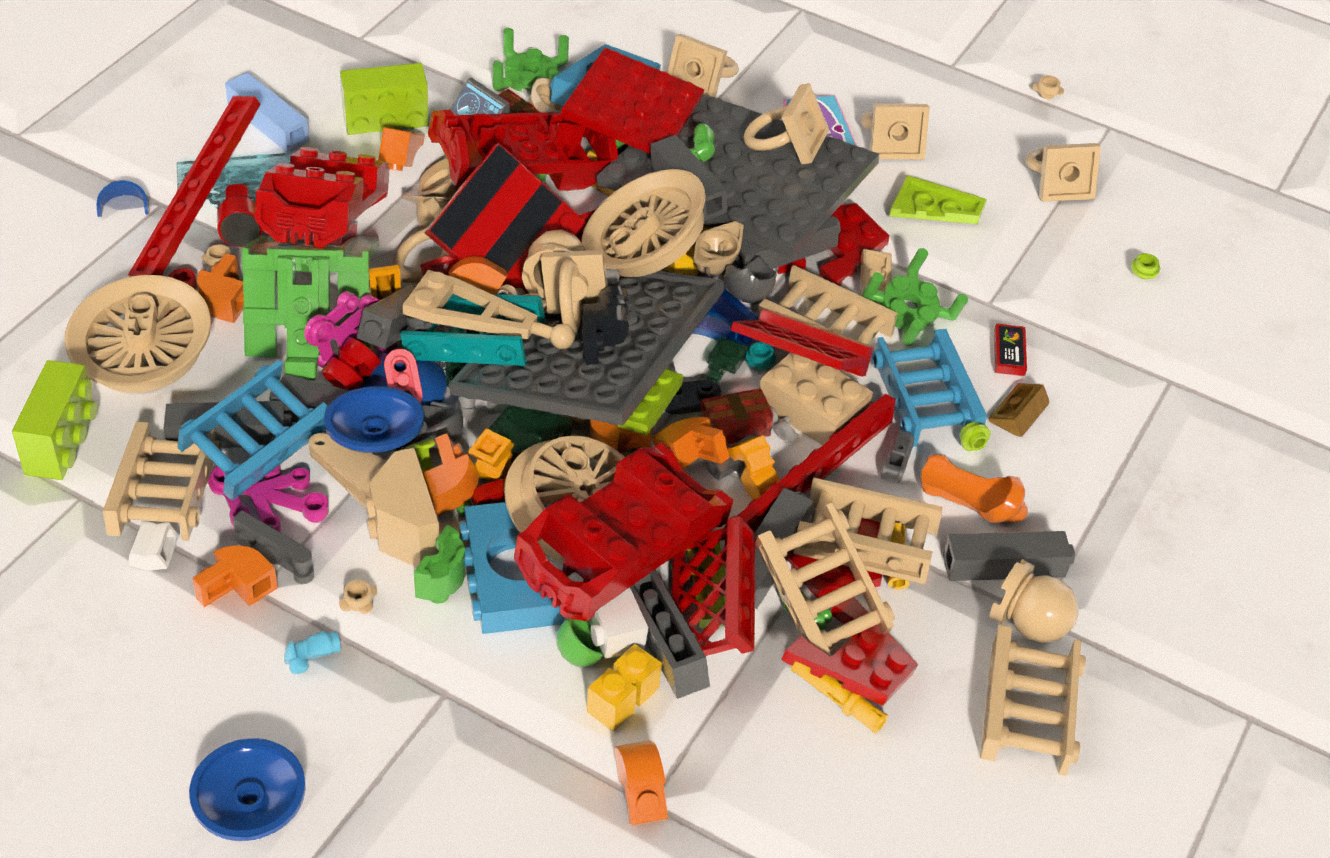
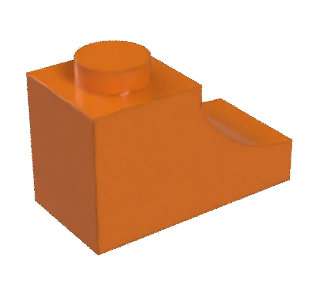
M383 128L378 161H384L387 163V167L398 171H403V166L412 167L418 149L424 144L425 134Z

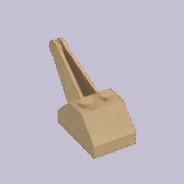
M317 433L310 437L308 443L311 458L318 462L366 509L368 518L372 517V519L366 520L370 539L376 538L381 552L416 568L425 555L434 556L439 553L436 550V539L439 537V522L414 448L395 451L388 460H385L371 453H361L347 449L324 433Z

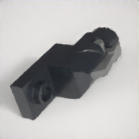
M617 285L604 288L600 292L596 304L583 305L582 341L586 365L599 364V352L605 350L604 346H615L623 343L628 334L629 325L637 322V315L631 297L624 287Z

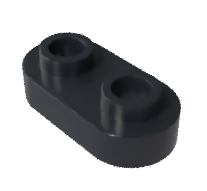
M709 380L682 382V386L664 411L670 414H685L714 410L718 406L706 408L704 402L721 399V388L718 384Z

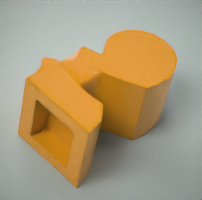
M487 428L468 453L478 459L475 467L478 470L479 478L487 482H493L506 478L512 462H510L513 458L511 449L514 443Z
M764 435L749 438L727 448L729 456L734 461L741 460L745 462L746 467L742 473L741 482L751 499H758L768 490L773 482L780 480L777 472L772 467L775 461L769 454L770 445L765 440Z

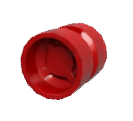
M349 337L338 350L339 357L331 358L321 370V373L334 387L352 391L362 387L364 384L363 377L371 376L381 361L367 346Z

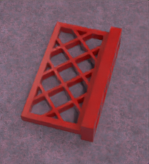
M762 309L759 319L734 321L731 327L733 332L860 377L866 376L874 347L769 309Z
M740 516L727 519V527L708 532L673 557L672 599L681 615L691 603L698 607L686 623L691 632L698 637L696 640L705 656L735 648L742 654L754 651L755 532ZM727 539V545L718 556L711 552L719 541ZM694 548L700 549L688 564L684 562L685 551ZM708 555L714 561L701 574L696 569ZM723 565L726 567V575L716 585L711 581V578ZM693 573L699 579L686 593L683 591V585ZM708 584L714 589L701 604L695 598ZM723 595L726 597V603L715 614L709 609ZM707 613L713 619L700 634L694 628ZM722 624L725 627V639L715 642L709 641V638Z

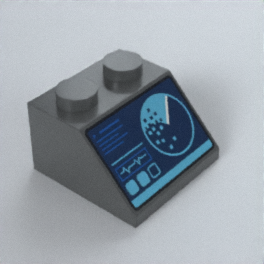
M471 77L466 81L450 110L455 115L510 114V103Z

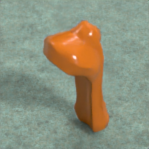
M942 454L929 455L926 465L922 468L921 487L928 495L940 496L966 506L990 523H1019L1027 516L1028 508L1024 502L1025 488L1019 477L1006 476L987 479L958 468L946 455Z

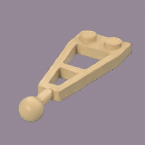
M428 270L403 303L404 315L434 324L504 336H522V339H528L531 334L550 339L552 345L558 349L569 348L575 340L574 330L569 325L558 324L551 327L538 323V315L441 272ZM452 294H455L486 309L480 316L442 308ZM499 314L512 321L497 319L496 317Z

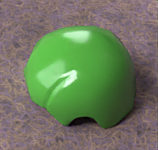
M567 619L559 627L556 645L562 657L571 665L589 667L602 659L604 655L600 646H595L592 641L591 625L588 621Z

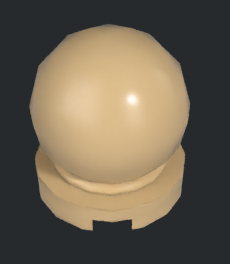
M561 229L546 231L533 242L529 248L528 257L524 262L522 280L529 293L540 294L542 299L546 300L541 265L542 253L585 251L584 245L574 234Z
M1021 559V562H1017L1003 582L1001 588L1007 592L1000 605L995 602L993 603L990 619L1001 625L1012 619L1016 630L1027 639L1047 643L1060 640L1075 626L1079 615L1072 588L1059 578L1049 575L1034 577L1035 565Z

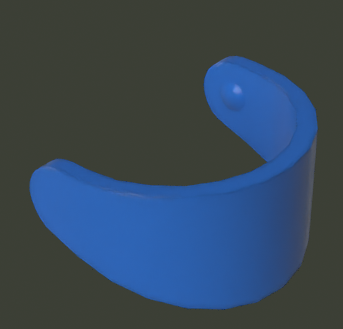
M115 181L100 191L96 203L97 216L102 217L103 207L109 200L123 195L140 198L144 201L145 214H149L147 196L144 190L133 182Z

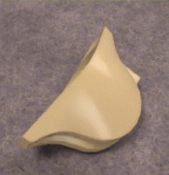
M733 221L702 232L695 243L693 262L697 264V269L701 272H707V275L712 278L723 273L726 270V266L731 265L739 254L744 225Z

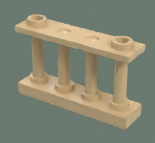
M795 265L791 268L788 285V290L790 291L783 299L776 304L764 298L758 306L757 319L760 318L762 309H769L842 335L841 333L848 324L854 320L867 326L857 341L868 345L878 332L891 338L894 334L898 315L895 311ZM800 296L815 302L804 316L789 310ZM826 308L841 314L830 329L815 322Z
M136 422L103 508L107 535L121 536L125 523H130L131 520L180 523L182 540L189 541L193 527H198L200 522L199 507L214 462L196 444L181 452L177 448L178 441L156 440L155 436H151L148 422ZM214 428L206 436L221 450V442L216 440ZM155 453L198 456L196 464L148 461L149 456H153ZM147 474L191 477L188 487L140 483L141 478L146 477ZM139 497L184 500L181 509L132 506L133 500H138Z
M813 478L810 499L814 500L816 511L812 523L800 521L797 532L825 520L822 514L825 506L833 502L836 510L840 509L844 514L849 515L847 519L849 528L846 530L867 571L926 584L933 551L925 550L923 547L927 533L937 535L943 507ZM862 518L881 522L877 538L857 534ZM895 523H901L902 526L905 525L906 528L914 530L910 546L890 542ZM832 532L795 548L794 554L820 560L840 551V548Z
M833 502L825 506L822 513L825 520L783 539L779 537L774 538L771 530L758 535L755 543L800 636L829 656L832 655L830 650L833 649L834 644L877 624L883 635L889 633L894 627L892 621L895 620L894 613L888 602H882L846 530L849 528L844 513L840 509L836 510ZM832 532L840 551L798 570L795 568L789 569L784 558L787 556L788 551ZM844 563L848 564L856 581L813 601L804 599L799 589L802 587L803 582ZM861 593L863 594L871 610L870 613L831 631L819 630L814 620L818 617V613Z
M998 625L991 650L980 759L995 761L999 748L1005 749L1006 746L1060 756L1059 775L1066 776L1071 762L1077 763L1080 753V742L1075 741L1079 676L1083 675L1086 663V656L1080 655L1081 641L1074 639L1068 656L1017 646L1016 642L1011 641L1012 627ZM1014 660L1065 669V684L1014 674V670L1008 669L1009 662L1013 663ZM1012 687L1064 698L1063 712L1011 702V698L1006 697V690L1010 691ZM1011 716L1061 726V742L1010 732L1008 727L1003 726V719H1008Z

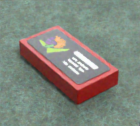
M1005 324L995 325V373L1018 376L1026 375L1025 327Z

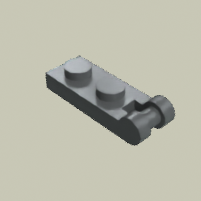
M242 510L233 518L235 538L241 546L257 550L271 564H278L292 572L294 580L299 584H307L313 580L312 553L308 548Z

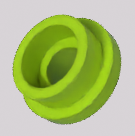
M1149 253L1139 254L1132 261L1131 270L1141 279H1153L1160 272L1159 260L1156 256Z
M971 422L960 432L961 445L966 451L980 450L988 443L991 433L986 425L979 422Z

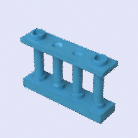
M947 329L935 330L932 343L927 347L889 351L884 337L877 338L876 348L871 357L872 365L875 369H878L889 396L896 399L894 408L900 420V430L913 434L915 437L913 447L918 445L920 432L923 429L958 424L965 427L971 422H979L985 425L987 414ZM930 358L931 361H935L937 368L899 373L895 363ZM940 380L945 383L947 390L909 395L905 384ZM950 402L955 405L957 412L918 417L914 407Z
M279 359L270 366L264 365L255 373L254 378L196 420L190 419L185 422L179 429L177 448L183 452L191 445L196 444L225 473L223 493L231 501L308 444L311 436L326 430L324 415L328 406L323 402L315 409H308L280 382L283 363ZM266 390H271L299 417L298 422L292 427H284L255 398ZM245 407L275 436L274 440L266 446L264 444L259 445L231 416ZM220 425L250 454V458L241 465L239 463L234 464L206 434Z

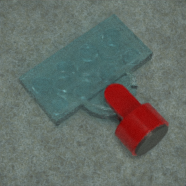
M291 152L230 157L216 184L206 198L209 199L213 207L218 209L217 230L220 238L225 243L234 247H244L247 243L261 236L263 228L255 221L256 190L259 189L266 171L274 166L276 167L277 163L290 164ZM194 161L177 162V190Z

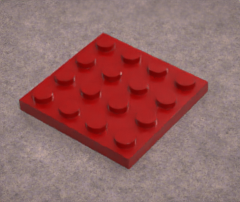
M605 47L562 107L561 117L651 155L650 144L674 135L679 136L702 99L705 89Z

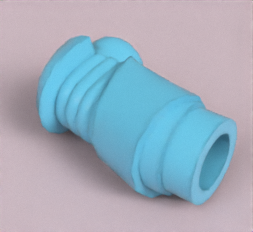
M322 630L309 636L306 640L304 639L296 643L291 640L286 646L284 653V663L289 664L290 672L292 674L304 673L309 667L307 661L340 652L341 646L338 632H324Z

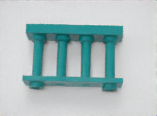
M452 294L442 309L481 316L486 308ZM492 294L538 315V323H546L541 296ZM499 314L496 317L497 319L512 321ZM434 323L425 332L401 331L400 333L403 349L409 351L415 360L525 366L527 363L522 336L493 335V333L481 331L479 334H463L465 329L452 327L449 333L434 332L438 325Z

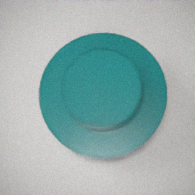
M757 342L747 350L745 359L750 367L756 370H767L774 366L776 354L771 345Z

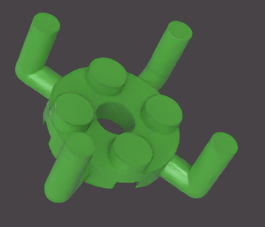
M505 28L503 30V53L507 58L505 60V78H503V63L500 61L494 62L493 89L495 91H502L511 87L516 91L522 92V88L532 90V86L537 79L549 78L552 80L554 76L560 73L557 68L568 63L569 37L566 35L559 36L558 56L551 59L543 55L542 51L536 48L529 49L526 53H516L514 51V30L512 28Z
M919 248L907 267V277L896 276L883 292L879 291L878 288L884 277L881 273L875 272L862 293L864 298L881 303L882 306L898 313L895 326L903 330L902 343L905 346H911L920 331L931 326L937 317L950 321L956 320L968 302V297L965 294H958L950 308L940 306L937 288L932 283L923 282L918 279L919 270L928 257V251L924 248ZM905 300L913 302L917 308L908 307Z

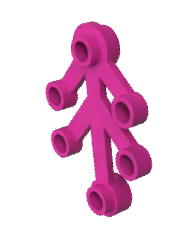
M345 291L339 296L337 307L326 316L322 314L316 315L308 321L304 337L309 344L318 347L320 352L318 358L319 367L324 368L331 358L339 357L333 353L330 344L332 339H336L339 349L349 337L365 342L357 339L359 328L356 327L360 325L363 309L378 302L379 299L367 294L359 302L356 295ZM359 304V309L341 325H335L344 315L354 312ZM398 342L394 343L386 349H383L375 345L373 346L383 352L392 351L396 347Z
M279 465L263 477L266 481L256 483L242 493L250 496L260 521L267 525H275L272 528L281 532L280 519L273 514L268 502L302 512L303 516L312 523L323 521L329 513L328 499L322 493L313 492L300 498L278 491L291 486L296 490L308 488L310 485V474L305 468H296L291 473L280 476L281 470ZM217 466L212 470L208 478L209 488L213 493L225 497L230 509V522L234 526L233 518L241 510L249 515L250 511L246 506L242 505L239 496L231 501L223 493L225 473Z

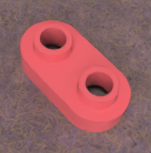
M404 349L391 351L384 361L387 386L407 392L421 404L422 389L414 356ZM397 363H402L406 366V369L403 372H397L394 366Z

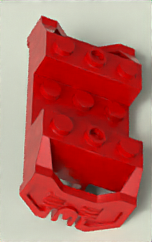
M439 110L432 112L428 130L431 142L439 143L448 158L450 175L455 187L462 186L494 144L498 142L533 174H549L558 191L584 190L596 184L597 175L613 160L618 159L615 139L561 117V112L455 115L451 110ZM582 137L587 138L596 153L597 161H590L581 146Z
M301 147L300 150L290 155V164L277 163L276 167L274 166L265 172L260 187L256 190L255 221L276 242L288 243L291 231V243H296L298 238L302 239L304 234H306L304 243L305 245H310L312 243V234L314 233L313 247L324 248L349 231V225L365 210L388 196L390 167H387L384 161H377L376 157L372 155H358V158L347 157V153L343 151H329V154L318 153L317 148Z
M659 443L654 447H642L617 462L613 481L582 502H579L571 494H567L545 508L523 532L517 535L514 559L529 587L536 593L541 592L540 596L542 598L547 596L550 599L553 597L552 606L556 608L560 605L559 613L564 618L588 621L595 616V612L689 545L715 527L725 525L727 519H729L733 499L722 490L705 489L682 470L673 451L664 444ZM542 539L565 558L562 571L548 561L538 541ZM576 572L583 578V582L572 581L568 576Z

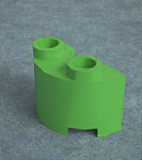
M448 524L436 539V550L439 553L434 556L425 555L414 571L415 598L430 600L436 604L444 603L464 582L466 576L464 543L460 539L458 530Z

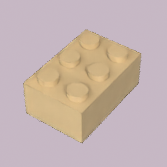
M790 353L761 378L759 392L762 391L764 397L758 398L757 404L768 403L769 406L775 409L780 419L789 416L791 421L788 424L823 445L833 433H838L847 426L853 417H858L866 410L867 406L871 403L873 391L835 368Z

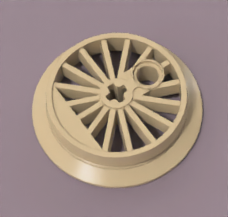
M668 169L641 176L619 188L595 210L585 226L581 243L584 245L585 251L604 250L605 268L618 269L620 276L639 277L657 272L682 257L698 239L704 225L705 188L696 175L685 170Z
M159 275L128 277L101 287L79 304L66 327L65 348L71 363L85 365L88 378L92 381L120 392H150L176 382L193 367L210 335L211 317L203 297L193 287L180 280ZM125 314V319L122 320L119 316ZM108 323H111V324L114 325L116 328L109 327V326H106V325H107ZM153 357L164 366H156ZM145 358L148 362L149 367H144Z
M582 436L559 437L527 448L514 460L505 480V502L514 525L520 533L523 532L545 509L544 504L555 503L567 494H571L579 502H582L611 483L610 481L614 479L617 462L625 457L603 442ZM590 458L597 460L593 469L590 466ZM603 464L610 469L595 479ZM536 489L543 490L546 492L537 493ZM542 539L538 541L545 556L564 564L565 558Z

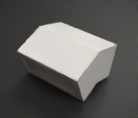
M142 520L130 552L128 565L148 571L168 568L179 537L169 522L155 524Z

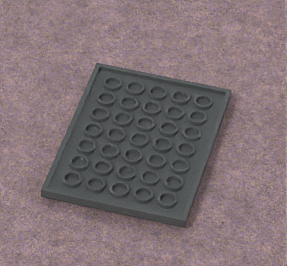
M703 94L702 99L678 138L688 149L694 148V129L699 124L708 125L715 135L713 142L715 152L710 159L704 163L702 162V164L727 189V213L704 221L706 226L714 228L737 221L744 225L742 239L793 258L879 163V153L829 136L825 137L813 162L808 164H801L792 141L771 150H753L745 144L744 132L750 123L762 114ZM778 119L767 124L757 132L755 138L768 139L787 131L784 122ZM628 146L618 155L617 160H613L597 175V184L617 191L641 176L656 172L652 168L651 155Z
M657 271L639 277L619 276L618 282L612 286L618 285L626 289L631 297L637 315V322L629 325L628 334L623 343L615 346H604L605 350L599 352V364L586 365L582 341V313L580 329L575 334V340L569 348L558 349L552 345L550 339L531 334L528 339H522L527 361L525 366L467 363L449 383L450 394L467 399H478L495 404L517 406L523 409H534L552 414L579 417L580 419L607 422L613 425H624L724 292V281ZM547 306L544 307L545 325L554 327L558 324H563L561 314H547Z

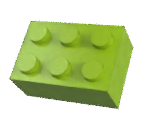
M422 63L340 71L342 108L347 135L381 132L383 128L400 130L429 126L428 87Z
M52 360L46 361L12 429L24 475L63 481L68 468L73 467L79 444L84 443L89 422L94 420L97 414V402L93 401L92 381L88 379L85 365Z

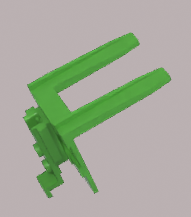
M269 234L262 235L247 243L242 248L244 355L249 357H276V325H284V328H287L285 374L307 380H316L318 358L320 355L318 347L309 344L305 340L304 331L306 324L314 316L319 314L326 316L332 311L330 310V272H338V298L345 291L356 295L359 302L363 296L370 295L369 263L379 248V237L355 236L349 238L339 247L325 246L324 248L290 245L291 238L288 243L276 242ZM276 271L278 280V308H276ZM296 271L312 272V284H296ZM359 304L354 312L344 315L335 325H341L359 309ZM361 342L370 349V343Z

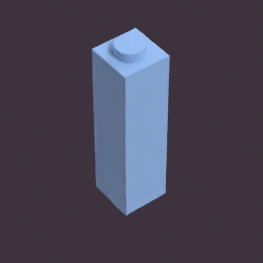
M248 72L225 83L228 104L233 96H255L261 105L250 123L288 153L309 142L307 119Z

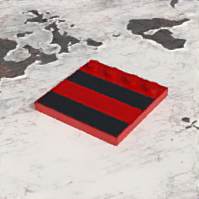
M498 142L494 144L424 233L457 262L464 258L475 256L494 262L507 271V277L501 287L511 285L514 288H522L526 294H529L522 280L524 262L528 257L529 248L533 242L546 231L561 229L576 235L586 221Z

